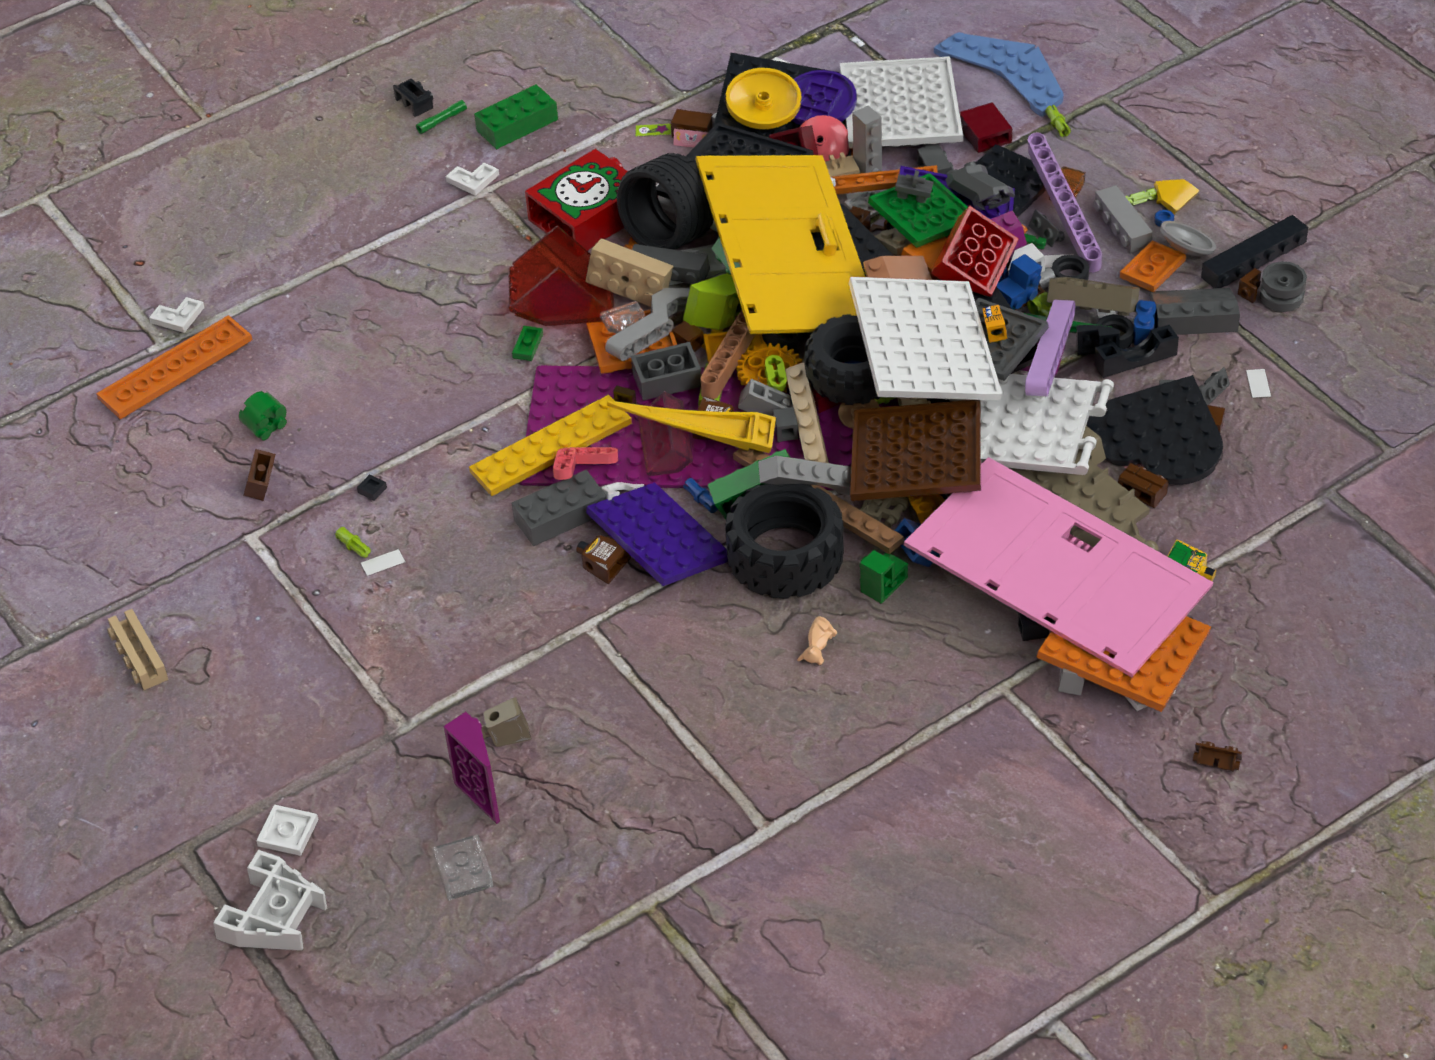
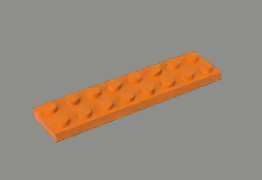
M228 315L96 393L97 398L119 419H122L253 340L252 335Z

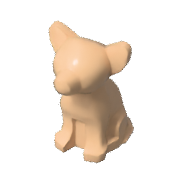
M818 616L812 623L808 633L809 647L798 657V662L804 659L809 663L823 664L824 659L821 650L826 647L827 641L837 634V631L824 617Z

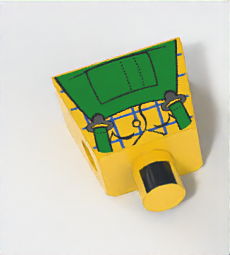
M1176 540L1167 557L1212 582L1215 578L1216 570L1206 567L1208 555L1205 552L1180 540Z

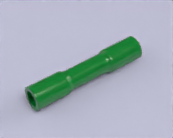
M460 100L442 112L416 124L417 131L423 134L446 119L467 109L466 103Z

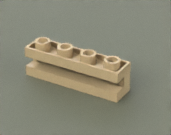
M133 609L124 612L126 619L119 622L116 615L108 618L110 628H107L108 634L112 641L116 639L115 646L120 655L124 654L123 660L127 669L132 668L131 675L136 684L140 683L143 690L167 681L168 677L165 666Z

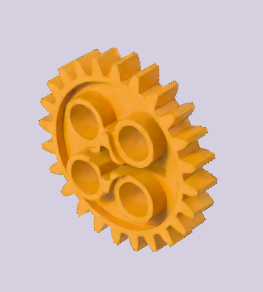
M769 343L768 347L761 344L759 349L753 346V351L746 350V355L742 354L741 360H738V380H741V385H747L753 379L768 386L765 374V360L768 356H780L783 359L785 369L802 363V359H799L798 353L794 354V349L788 351L787 346L780 348L779 343L775 347H772L771 343ZM772 363L771 365H773V369L777 370V366H775V363ZM776 377L774 381L776 382V384H780L778 382V377ZM788 381L786 383V388L783 391L785 393H787V388H789Z

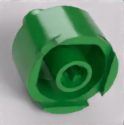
M258 391L245 401L246 407L244 410L240 409L239 421L263 441L267 440L276 429L284 428L287 423L285 419L287 414L285 406L269 392Z

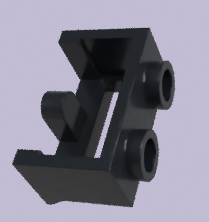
M411 78L399 85H393L395 100L399 101L402 99L404 107L411 105L414 117L433 109V95L431 91H425L419 81L415 82Z

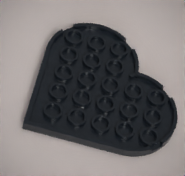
M1193 375L1107 400L1105 415L1102 417L1089 416L1086 424L1087 427L1100 436L1106 457L1105 460L1113 462V465L1129 466L1130 463L1134 465L1140 464L1147 471L1163 476L1168 480V484L1184 485L1206 478L1214 472L1216 465L1222 460L1223 456L1221 434Z

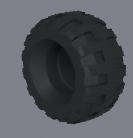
M851 314L842 315V317L838 318L833 317L828 319L827 323H822L816 327L805 345L804 362L806 377L817 393L822 397L829 398L831 402L837 404L841 402L845 403V405L857 403L863 405L870 403L873 399L881 398L877 396L858 317L851 316ZM845 361H860V362H862V363L847 364V363H842V362H845Z

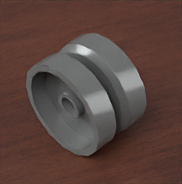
M1284 261L1274 262L1266 266L1263 270L1260 290L1262 304L1278 312H1288L1299 308L1304 301L1307 275L1304 269L1297 264Z

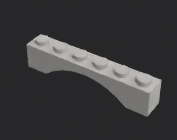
M774 456L758 462L760 483L773 485H819L831 488L837 494L850 495V466L783 456Z

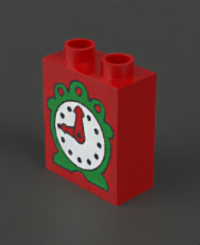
M595 148L525 191L528 220L578 257L594 247L601 238L605 240L624 228L617 207V192L620 180L628 171L623 168L617 158H608Z

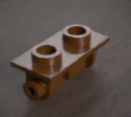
M1208 741L1196 742L1195 748L1199 753L1194 752L1193 761L1197 762L1198 765L1213 767L1214 760L1216 759L1219 760L1218 769L1234 772V770L1239 771L1241 762L1236 760H1242V752H1239L1237 748L1232 746L1216 747L1214 743Z

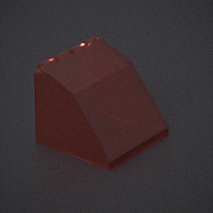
M558 225L513 261V266L508 268L509 311L515 313L517 317L543 326L610 321L615 317L614 295L611 291L585 282L591 254Z

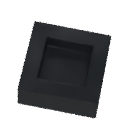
M369 474L357 486V492L375 501L387 488V484L385 481Z

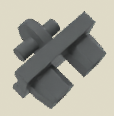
M915 170L914 176L899 174L895 186L897 197L906 199L909 194L916 195L915 200L917 202L925 203L927 198H930L933 181L918 177L919 171Z

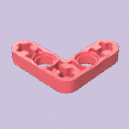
M613 447L561 448L557 451L553 465L554 478L558 480L572 478L576 464L618 462V449Z

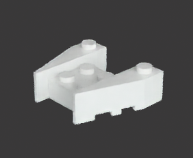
M258 850L247 869L250 884L260 887V890L246 912L228 905L223 906L213 923L216 939L237 947L303 950L302 935L296 929L310 905L322 910L327 909L325 892L313 882L310 883L304 879L296 869L293 870L287 866L286 862L280 857Z

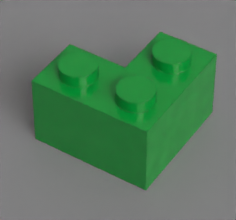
M873 550L868 556H864L859 564L861 593L880 604L908 578V563L892 554L885 553L882 555Z

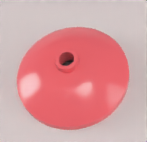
M825 115L815 116L806 120L800 126L812 125L818 155H823L825 162L830 161L829 155L839 159L842 152L847 157L850 150L848 131L843 123L836 118ZM818 138H824L823 142H817Z

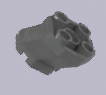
M974 161L966 163L961 169H953L947 172L948 177L945 179L947 186L972 200L974 208L978 210H985L984 206L988 205L990 209L1008 203L1011 200L1010 196L1012 198L1015 196L1013 188L988 175L986 167L981 164L976 165Z

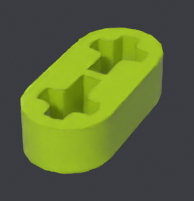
M777 355L768 356L765 360L767 384L769 387L782 392L785 390L787 383L783 359ZM772 363H775V366H777V370L773 369V365H771ZM776 377H778V382L780 384H776V382L774 381Z

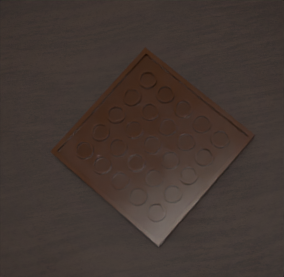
M980 400L854 410L851 501L981 491Z

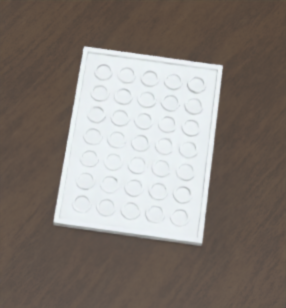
M950 56L840 63V73L846 77L851 76L852 83L856 88L857 103L853 112L869 105L882 117V146L898 147L900 145L916 146L919 144L963 142V131ZM851 113L846 118L849 148H853V117Z

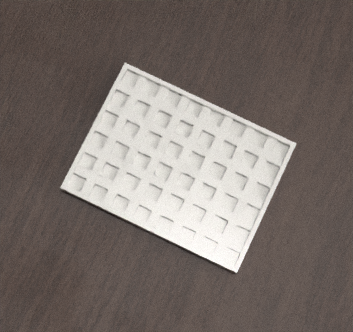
M850 277L849 286L878 397L1001 400V388L969 281Z

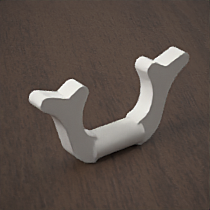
M616 482L602 486V491L606 494L608 500H612L614 496L620 495L618 490L631 491L643 487L644 484Z

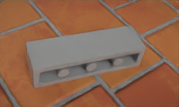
M868 105L852 112L853 158L859 168V174L882 171V117Z
M1117 185L1095 192L1094 208L1101 214L1104 222L1108 223L1111 227L1113 234L1117 235L1120 239L1122 246L1126 247L1130 254L1143 250L1152 241L1153 232Z

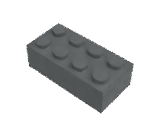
M584 470L573 475L570 479L559 481L511 504L514 521L530 543L536 546L593 520L586 513L587 506L606 500L607 497L589 472Z

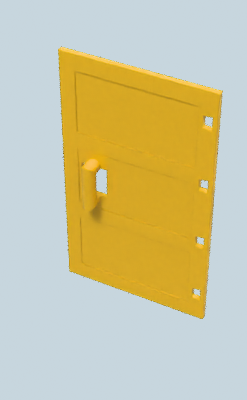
M823 155L696 156L697 167L750 334L814 332L816 327L822 323H827V320L830 318H838L846 314L857 316L849 280L850 277H865ZM706 175H712L713 180H708ZM720 218H725L726 223H721ZM811 232L821 233L825 244L823 251H817ZM734 262H739L740 267L735 268ZM748 308H754L755 313H749Z

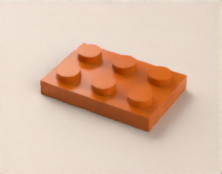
M1152 240L1120 271V278L1154 292L1186 261V254Z

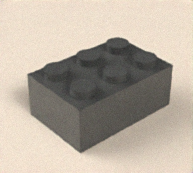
M690 342L631 356L632 374L643 401L701 387V368Z

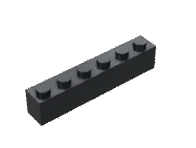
M1291 215L1203 262L1201 278L1213 288L1228 286L1235 280L1244 277L1254 268L1259 269L1281 255L1307 242L1309 227L1294 215Z

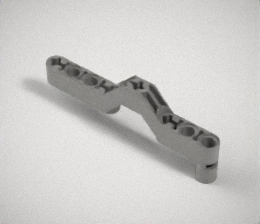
M721 272V273H718L717 275L713 276L712 278L717 277V276H720V275H723V274H725V273H722V272ZM664 288L652 295L651 314L609 338L605 346L606 352L621 361H625L632 355L639 353L667 336L673 328V321L668 317L678 311H685L690 288Z

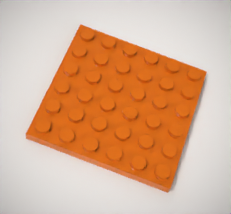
M1186 616L1133 677L1126 675L1052 631L1038 650L1036 658L1061 669H1067L1084 679L1163 712L1209 635L1211 626ZM1107 650L1103 652L1107 656L1114 659L1115 655H1113L1112 653L1108 652Z

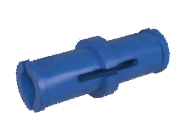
M693 478L685 481L683 488L694 497L697 503H701L710 513H715L718 510L708 489L702 488Z

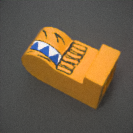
M999 304L982 308L989 343L1008 339L1005 321ZM994 330L1002 331V333L999 335L991 334V332Z

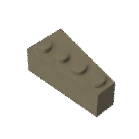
M1056 277L1049 280L1047 302L1053 303V300L1075 301V306H1080V309L1092 310V308H1096L1098 312L1110 313V311H1117L1118 315L1129 316V313L1136 312L1140 288L1071 277Z

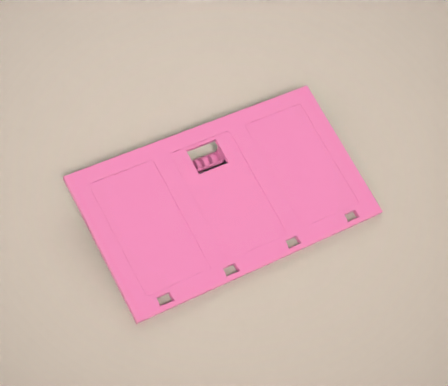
M989 457L981 464V491L952 493L904 541V546L1130 677L1136 674L1211 589L1214 583ZM1076 525L1101 540L1092 547L1070 534L1071 528ZM933 550L939 553L940 557L938 558L929 552ZM991 583L997 587V590L995 591L986 585ZM1048 616L1056 622L1055 624H1052L1044 618ZM1107 650L1108 652L1112 653L1113 655H1115L1114 659L1107 656L1103 652Z

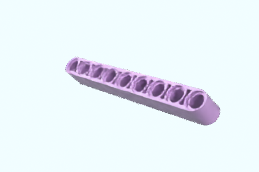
M1037 132L1032 133L1028 137L1029 156L1078 256L1088 262L1089 272H1097L1102 266V252L1045 136Z
M1053 300L1047 318L1049 328L1040 338L1026 378L1025 393L1027 396L1048 397L1074 319L1075 301Z

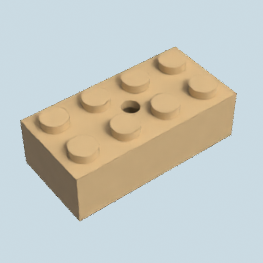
M601 238L592 248L585 282L651 307L652 295L664 288H669L673 265Z

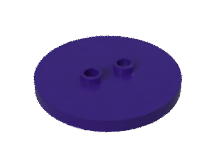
M815 70L794 78L801 91L799 112L791 120L796 124L802 125L806 120L821 115L831 116L842 122L854 111L857 103L856 88L846 76L834 71Z

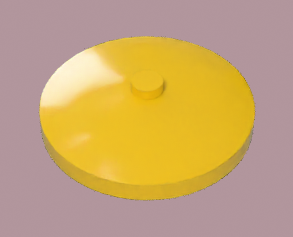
M755 68L742 72L730 82L726 91V106L731 116L739 123L756 129H772L787 124L797 115L801 106V91L796 81L786 73L771 68Z

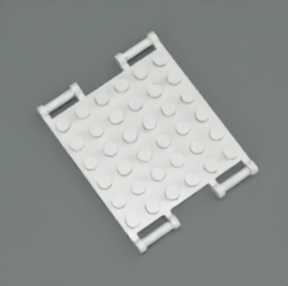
M1010 374L1005 381L998 379L1002 392L1001 400H980L981 464L989 457L1007 468L1077 475L1087 474L1089 458L1097 441L1091 436H1087L1084 439L1082 437L1089 416L1102 417L1105 415L1109 393L1113 390L1114 383L1109 379L1098 382L1054 378L1049 395L1045 397L1026 395L1027 375ZM1096 392H1101L1098 403L1092 406ZM949 399L950 402H951V401L967 400V399ZM1083 449L1080 461L1075 464L1078 450Z

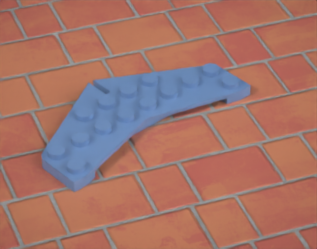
M958 32L934 47V53L940 57L950 56V59L954 57L987 68L1009 81L1030 103V108L1041 117L1046 115L1045 110L1048 106L1051 105L1052 107V105H1055L1057 107L1063 103L1064 94L1039 47L1035 48L1033 44Z

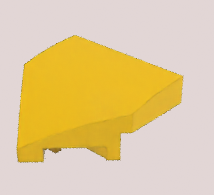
M1185 179L1155 181L1154 183L1158 198L1156 203H1161L1174 215L1199 192L1195 186Z

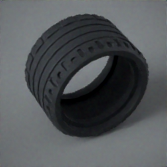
M678 153L661 155L631 169L620 180L617 192L619 216L628 234L639 245L675 250L706 234L713 224L714 218L697 164L684 155ZM656 182L666 191L673 203L676 213V224L662 209L656 191Z

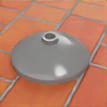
M1164 221L1160 226L1161 233L1168 244L1181 253L1190 256H1206L1214 253L1216 249V244L1212 239L1191 226L1175 221Z

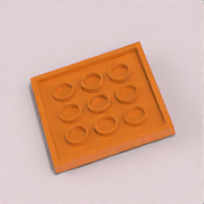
M651 309L586 322L601 374L632 369L631 357L621 361L606 352L605 346L613 335L651 314ZM672 330L667 336L637 354L677 345Z

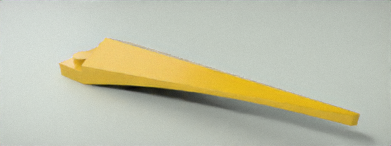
M611 400L607 401L606 404L607 406L747 451L751 448L770 453L772 449L776 417L758 412L679 410Z

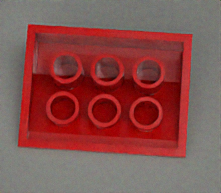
M969 205L958 217L931 273L944 281H969L972 292L990 297L1019 238Z

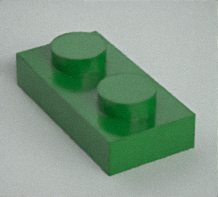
M523 326L512 351L513 359L533 360L544 334L543 328Z

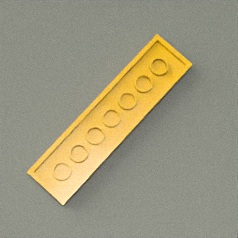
M607 395L469 466V471L491 496H494L553 465L559 449L588 447L632 424V419L625 411L607 406V401H615L610 395Z

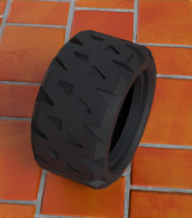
M810 484L757 485L747 490L744 497L739 496L730 507L731 513L727 514L725 523L728 565L732 568V574L741 584H748L749 590L760 595H771L772 598L788 599L790 596L802 597L812 594L816 588L822 589L839 572L844 554L842 513L837 503L832 501L831 496L818 487L813 488ZM785 527L798 528L815 537L806 546L788 551L771 550L754 541L766 531Z

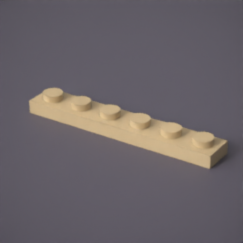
M803 362L786 368L785 372L797 419L804 458L809 461L829 463L811 383H809L806 377L805 363Z

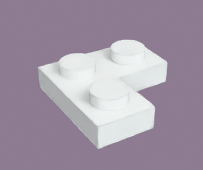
M483 163L471 173L457 166L445 177L447 183L476 196L499 176V169Z
M186 297L177 309L159 305L149 317L150 323L185 333L205 308L204 303Z

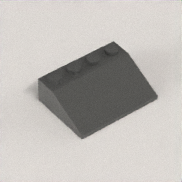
M1230 288L1149 292L1150 301H1154L1156 304L1155 328L1170 324L1177 335L1238 332L1240 311L1237 299Z

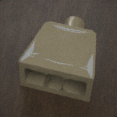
M516 697L483 713L486 723L482 725L481 729L483 738L491 737L496 747L532 739L528 723Z

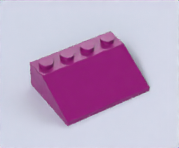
M465 711L443 726L454 784L498 824L500 817L491 765L481 730L482 725L476 717L472 718Z

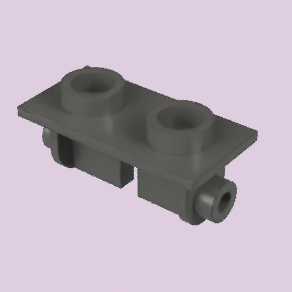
M1035 209L1028 226L1040 237L1046 238V243L1050 247H1053L1055 241L1062 242L1065 239L1064 232L1055 227L1047 219L1046 215L1041 214Z
M1225 367L1220 371L1213 372L1204 382V385L1199 386L1207 405L1230 385Z

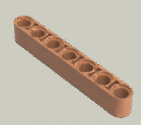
M748 308L749 313H755L754 308ZM742 310L701 375L702 397L716 399L720 395L737 367L738 360H741V355L746 352L756 335L749 333Z

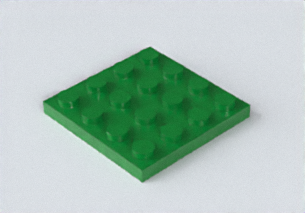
M930 173L921 176L928 181H933L930 198H927L925 203L917 202L915 200L916 195L909 194L906 199L898 198L895 187L869 196L868 203L916 248L950 235L958 217L968 208Z

